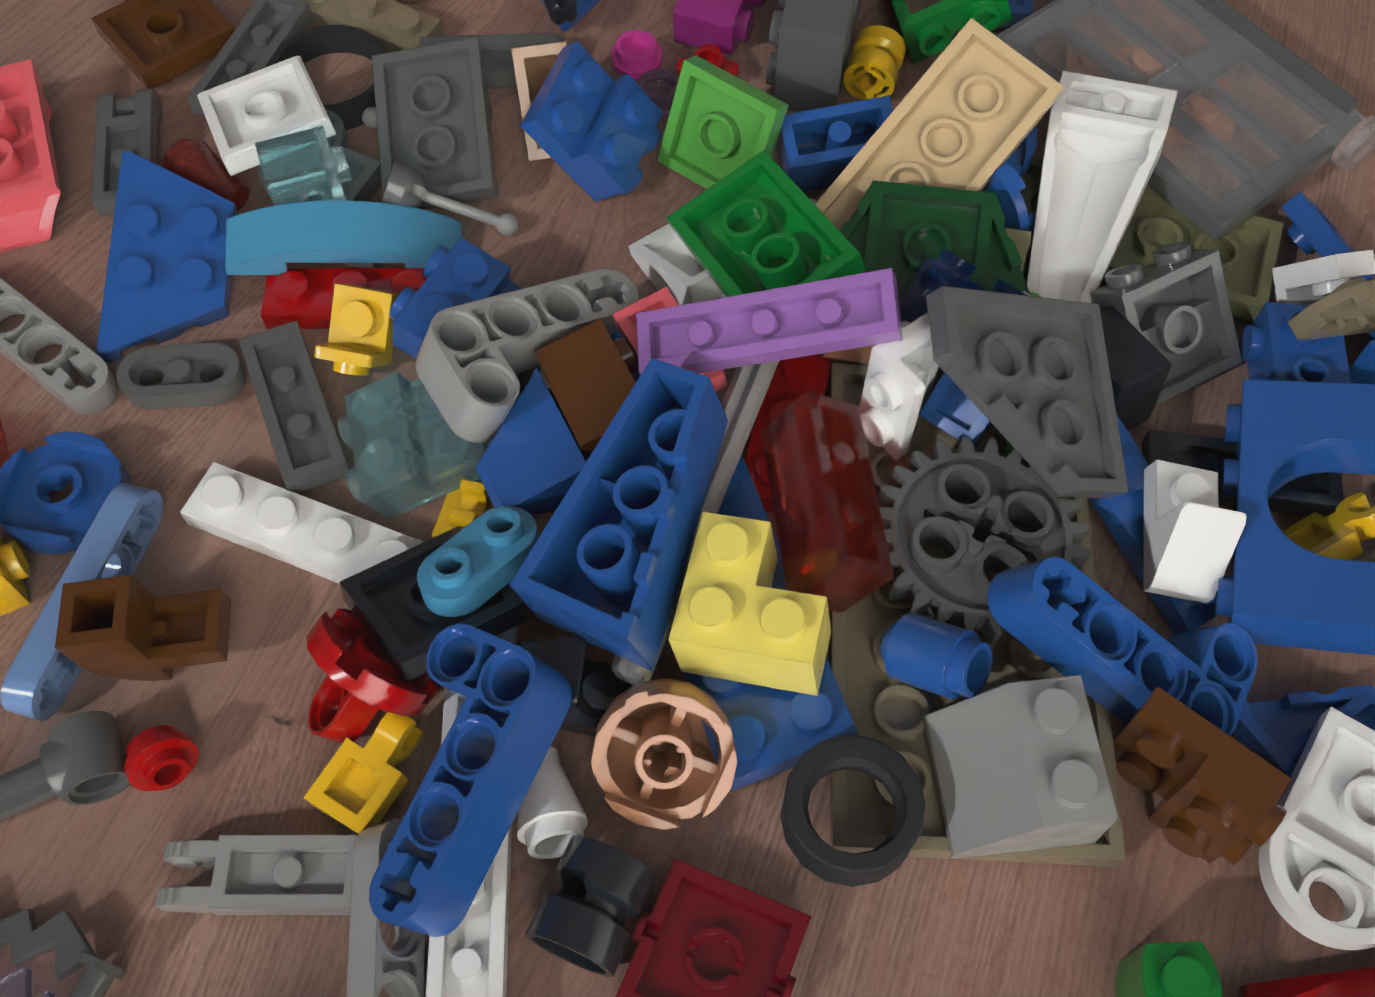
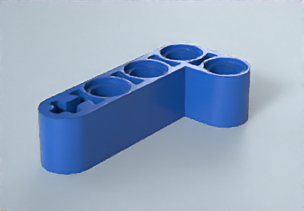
M1050 557L1005 570L996 574L990 582L987 593L988 606L998 624L1063 676L1081 675L1085 693L1126 724L1158 686L1223 732L1232 736L1255 676L1258 663L1257 650L1252 637L1241 626L1235 623H1224L1176 632L1164 639L1072 563L1058 557Z
M466 624L448 626L438 633L430 644L426 655V668L430 678L464 698L465 701L378 865L369 887V903L373 914L380 921L435 938L448 935L465 918L568 713L572 700L571 686L567 678L524 648Z

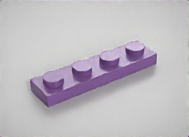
M892 268L636 313L640 375L651 358L699 374L903 340L897 281Z

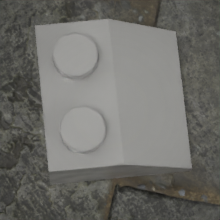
M1081 675L1007 683L925 715L923 721L951 859L1095 843L1119 819Z

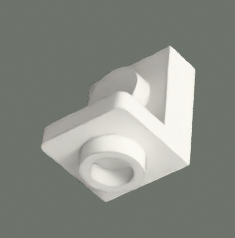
M1373 250L1335 254L1272 268L1275 285L1273 293L1274 302L1311 305L1322 299L1324 295L1331 294L1338 286L1352 278L1375 274Z

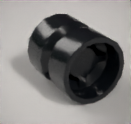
M576 835L570 838L553 874L559 885L557 893L543 895L525 935L537 946L568 963L597 975L614 977L631 939L630 933L624 924L627 919L641 916L657 876L647 865L624 851L604 842Z

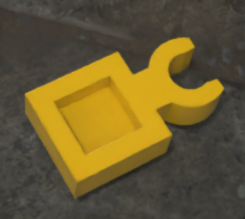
M1359 492L1341 501L1336 507V512L1324 517L1314 512L1282 532L1295 544L1312 553L1328 558L1352 560L1364 553L1360 541L1375 538V505L1371 508L1366 494Z

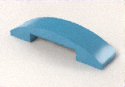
M308 201L260 208L241 213L226 220V274L280 275L287 272V263H405V268H425L429 258L439 246L443 245L451 250L462 237L461 221L423 209L370 201Z

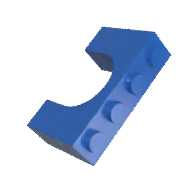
M1243 379L1240 404H1227L1224 442H1237L1236 459H1224L1221 497L1234 498V511L1246 514V524L1231 557V576H1223V578L1218 580L1215 616L1229 617L1228 623H1235L1244 628L1252 637L1254 644L1375 655V562L1328 558L1300 547L1280 530L1271 515L1268 505L1269 499L1278 489L1304 475L1322 472L1375 475V384Z

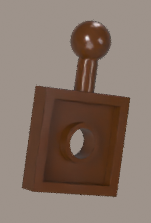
M124 0V2L91 18L98 34L147 89L156 88L170 82L188 70L209 59L215 58L235 31L234 26L209 0ZM164 29H171V31L167 33L157 34Z

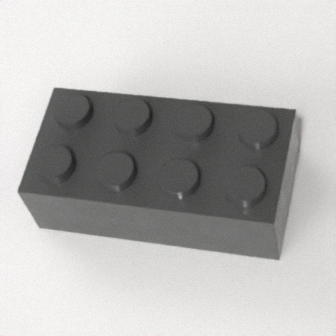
M779 0V7H784V10H774L769 32V44L776 45L778 49L777 52H771L766 84L775 86L774 97L788 104V111L799 112L838 105L844 72L848 63L862 0Z

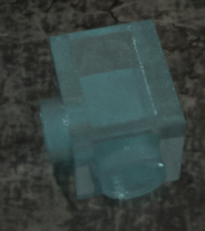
M323 126L255 143L265 184L274 206L308 201L346 200L342 183L352 180L342 146L330 148Z

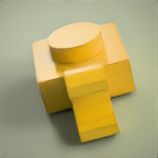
M387 712L364 748L348 738L345 739L303 798L326 815L359 835L367 827L380 823L408 783L407 777L394 767L414 751L424 732L415 727L416 722L410 717Z

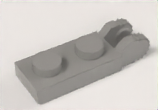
M219 835V840L168 842L163 859L165 862L180 868L214 867L211 886L173 885L160 888L157 892L155 907L168 912H212L215 915H350L352 859L354 844L358 835Z

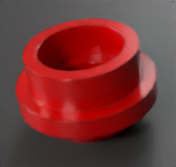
M171 725L153 726L136 735L128 744L124 772L129 783L138 790H167L180 784L194 769L199 758V751L192 737L181 732L178 728Z

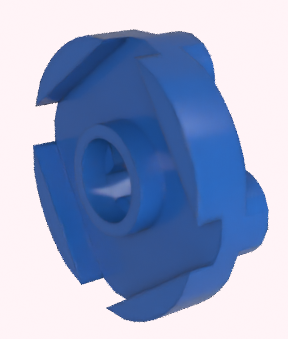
M60 432L43 437L48 444L37 447L29 454L24 448L20 449L10 456L0 468V524L20 546L41 554H64L73 550L76 552L112 489L120 483H131L130 475L125 467L102 440L85 433ZM67 482H72L74 490L66 499L54 503L48 497L52 490H63Z

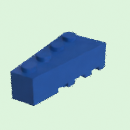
M655 358L650 359L509 584L540 620L576 637L586 639L587 642L652 672L728 424V418L709 377Z

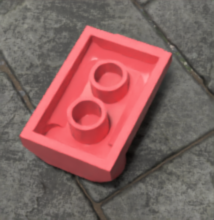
M31 59L0 66V253L49 241L52 235L56 207L61 194L49 121L52 117V107L43 93L40 74Z

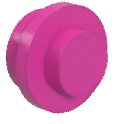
M632 30L620 35L611 51V64L614 71L620 76L629 74L634 80L646 79L655 75L663 63V53L656 39L650 33L642 30Z

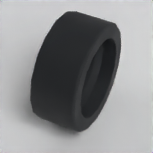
M851 734L824 739L801 755L788 775L780 818L786 843L804 868L826 882L855 887L879 882L902 866L922 832L926 803L919 777L902 754L877 739ZM849 769L866 773L882 783L892 797L895 808L893 829L883 843L870 851L850 853L836 850L824 842L811 825L808 812L810 793L820 779L833 771Z

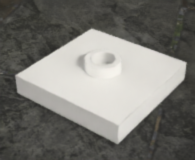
M300 55L197 94L222 161L230 176L336 135Z

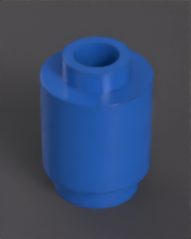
M912 612L905 614L898 622L891 624L886 630L881 643V656L885 661V668L890 678L949 699H957L960 696L972 698L978 695L987 682L992 666V650L990 645L979 641L974 631Z

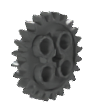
M963 437L957 453L954 454L942 440L937 441L931 455V460L922 452L914 451L908 469L897 465L893 469L889 481L891 486L882 485L876 504L880 508H874L869 527L877 532L872 535L868 548L871 553L885 556L879 559L875 575L881 578L896 576L897 579L893 583L888 597L892 601L909 595L914 600L909 613L922 615L928 611L935 615L934 619L945 623L950 622L971 631L974 628H980L986 642L990 646H994L1001 636L1003 628L993 618L989 609L987 593L990 582L984 573L993 572L998 574L1011 568L1029 564L1028 558L1036 562L1050 557L1063 558L1078 569H1082L1091 556V550L1078 544L1082 542L1090 529L1087 524L1070 521L1080 508V501H1060L1058 495L1040 478L1041 476L1031 466L1027 468L1021 465L1022 456L1015 448L1007 458L999 456L996 439L990 438L982 453L975 452L969 437ZM947 493L962 494L969 499L971 504L957 503ZM929 513L931 517L925 518L923 514ZM1016 519L1022 521L1033 532L1020 531L1009 520ZM972 536H979L982 539H984V541L979 542L972 538ZM929 544L938 546L944 550L948 558L938 559L931 557L925 553L921 546Z

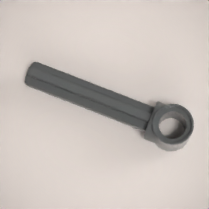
M88 711L60 721L48 732L49 742L41 745L39 751L40 758L0 775V821L55 796L69 804L87 805L104 801L125 790L130 785L124 772L126 756L113 715L105 711Z

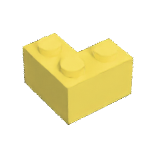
M702 512L668 640L681 672L818 696L831 636L827 597L771 588L778 561L771 522Z

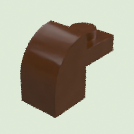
M132 575L64 583L55 648L78 666L100 675L126 680L172 679L173 668L227 661L231 599L222 589L154 597Z

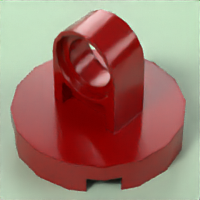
M337 608L331 618L325 611L306 636L309 653L317 665L327 674V677L313 697L309 708L308 727L313 735L342 744L346 738L354 742L363 733L379 709L402 716L420 715L441 686L430 678L428 672L406 683L351 610Z

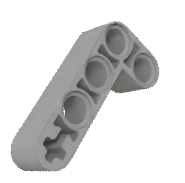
M608 268L443 309L437 312L431 320L415 362L417 374L446 423L457 436L474 443L488 442L497 434L519 395L520 384L516 373L540 367L533 352L599 319L603 321L610 335L619 332L612 314L637 302L638 290L628 276Z

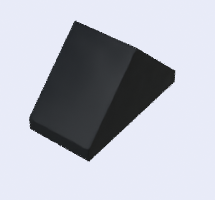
M1105 307L1100 310L1116 414L1128 431L1149 420L1172 363L1115 307Z

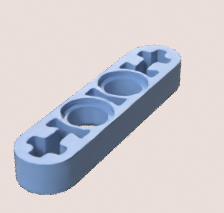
M125 482L115 486L109 493L4 678L0 696L1 704L6 711L38 721L48 720L58 712L82 670V667L75 664L55 648L63 584L124 575L133 576L162 519L163 499L159 492Z

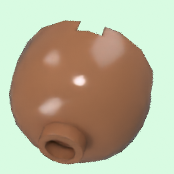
M661 678L637 683L614 699L597 725L591 766L594 777L596 775L598 784L604 790V799L613 811L636 825L665 830L680 827V820L692 818L702 812L703 818L717 809L732 788L737 766V754L731 724L714 698L689 682ZM702 721L710 727L718 742V763H716Z

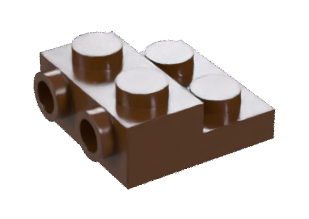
M1158 686L1113 739L1117 771L1132 785L1142 790H1152L1162 797L1148 819L1163 829L1164 837L1172 846L1186 855L1195 858L1201 857L1208 863H1212L1221 856L1232 865H1235L1248 851L1253 842L1258 846H1262L1273 835L1286 815L1287 810L1277 802L1292 778Z

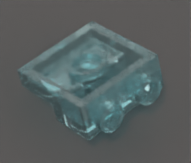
M396 371L344 396L347 414L338 419L337 425L344 443L354 453L355 466L347 470L346 481L352 495L360 503L366 504L388 519H392L459 489L462 479L471 481L480 479L476 466L492 441L474 443L457 436L446 423L420 378L409 382Z

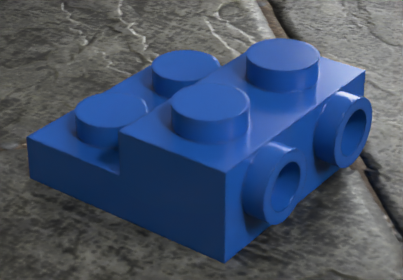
M575 41L562 48L520 127L597 202L616 194L625 195L639 184L643 177V171L637 165L641 157L652 151L662 138V132L657 128V124L663 111L629 74L613 80L578 41Z
M462 237L451 250L441 245L433 252L425 266L424 276L428 279L417 292L410 287H406L392 305L389 316L394 320L393 345L416 359L431 320L437 312L523 288L509 280L511 267Z

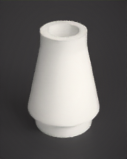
M554 747L549 748L518 810L517 838L527 846L528 854L537 859L562 857L570 838L576 835L584 836L583 830L588 824L587 816L560 764L558 751Z

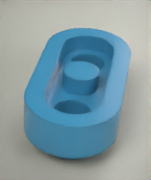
M513 506L490 509L427 556L417 572V582L427 608L445 617L466 615L479 608L511 582L539 538L533 516L524 509Z

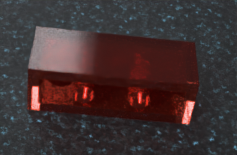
M807 390L761 431L786 588L788 591L827 597L828 609L830 611L843 613L892 580L894 575L859 407Z

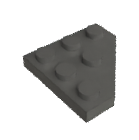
M941 286L926 296L934 361L1059 497L1112 498L1129 492L1099 304Z

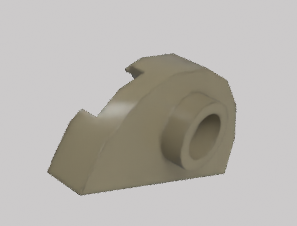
M1364 277L1351 279L1338 286L1331 294L1306 307L1288 321L1298 340H1310L1375 332V279L1369 281Z

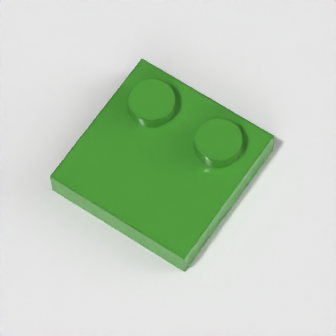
M698 56L685 59L657 161L708 189L763 150L772 158L789 105Z

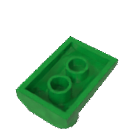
M765 150L666 217L671 228L726 297L864 273L866 270L860 252Z

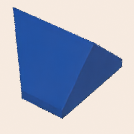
M537 368L476 466L477 473L494 508L513 506L524 509L531 515L555 511L587 462L576 438Z

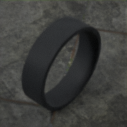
M325 25L305 30L290 38L278 49L271 65L299 55L303 63H306L311 59L331 53H352L372 60L373 55L385 54L386 52L382 44L373 35L362 29L346 25ZM374 82L368 89L352 99L323 105L335 132L353 129L364 124L362 121L363 111L371 106L376 107Z

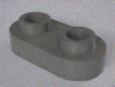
M210 342L156 345L136 349L121 361L117 369L116 378L120 388L133 405L142 409L216 406L227 403L234 399L243 389L246 382V372L238 355L231 347L222 343ZM157 381H162L159 385L151 386Z

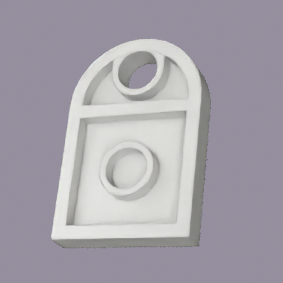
M1330 707L1319 717L1290 777L1292 779L1278 802L1287 812L1273 835L1259 847V871L1264 889L1271 903L1295 930L1314 942L1327 947L1341 950H1361L1375 946V731ZM1312 882L1326 884L1339 895L1343 904V916L1339 922L1325 919L1313 908L1309 898V888Z

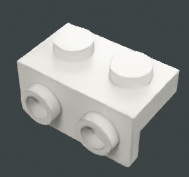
M928 313L912 323L908 321L901 322L902 341L877 344L871 350L857 420L865 437L877 447L882 446L895 460H898L908 452L921 404L930 397L939 367L934 361Z

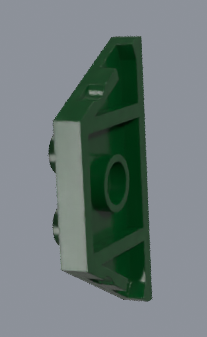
M874 180L857 204V209L850 220L844 223L839 230L860 252L866 268L864 273L889 268L893 269L897 281L900 309L928 312L926 296L941 286L1031 296L1020 269L1023 263L1015 242L1006 233L1004 227L1006 219L996 193Z

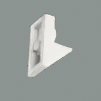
M1155 460L1144 469L1145 592L1201 603H1208L1214 599L1218 590V580L1223 578L1246 524L1245 513L1219 508L1218 472L1162 460Z

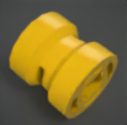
M875 25L861 30L857 35L852 49V57L847 63L843 77L845 88L852 96L859 100L891 96L894 92L898 70L902 66L906 52L904 39L898 32L886 26Z

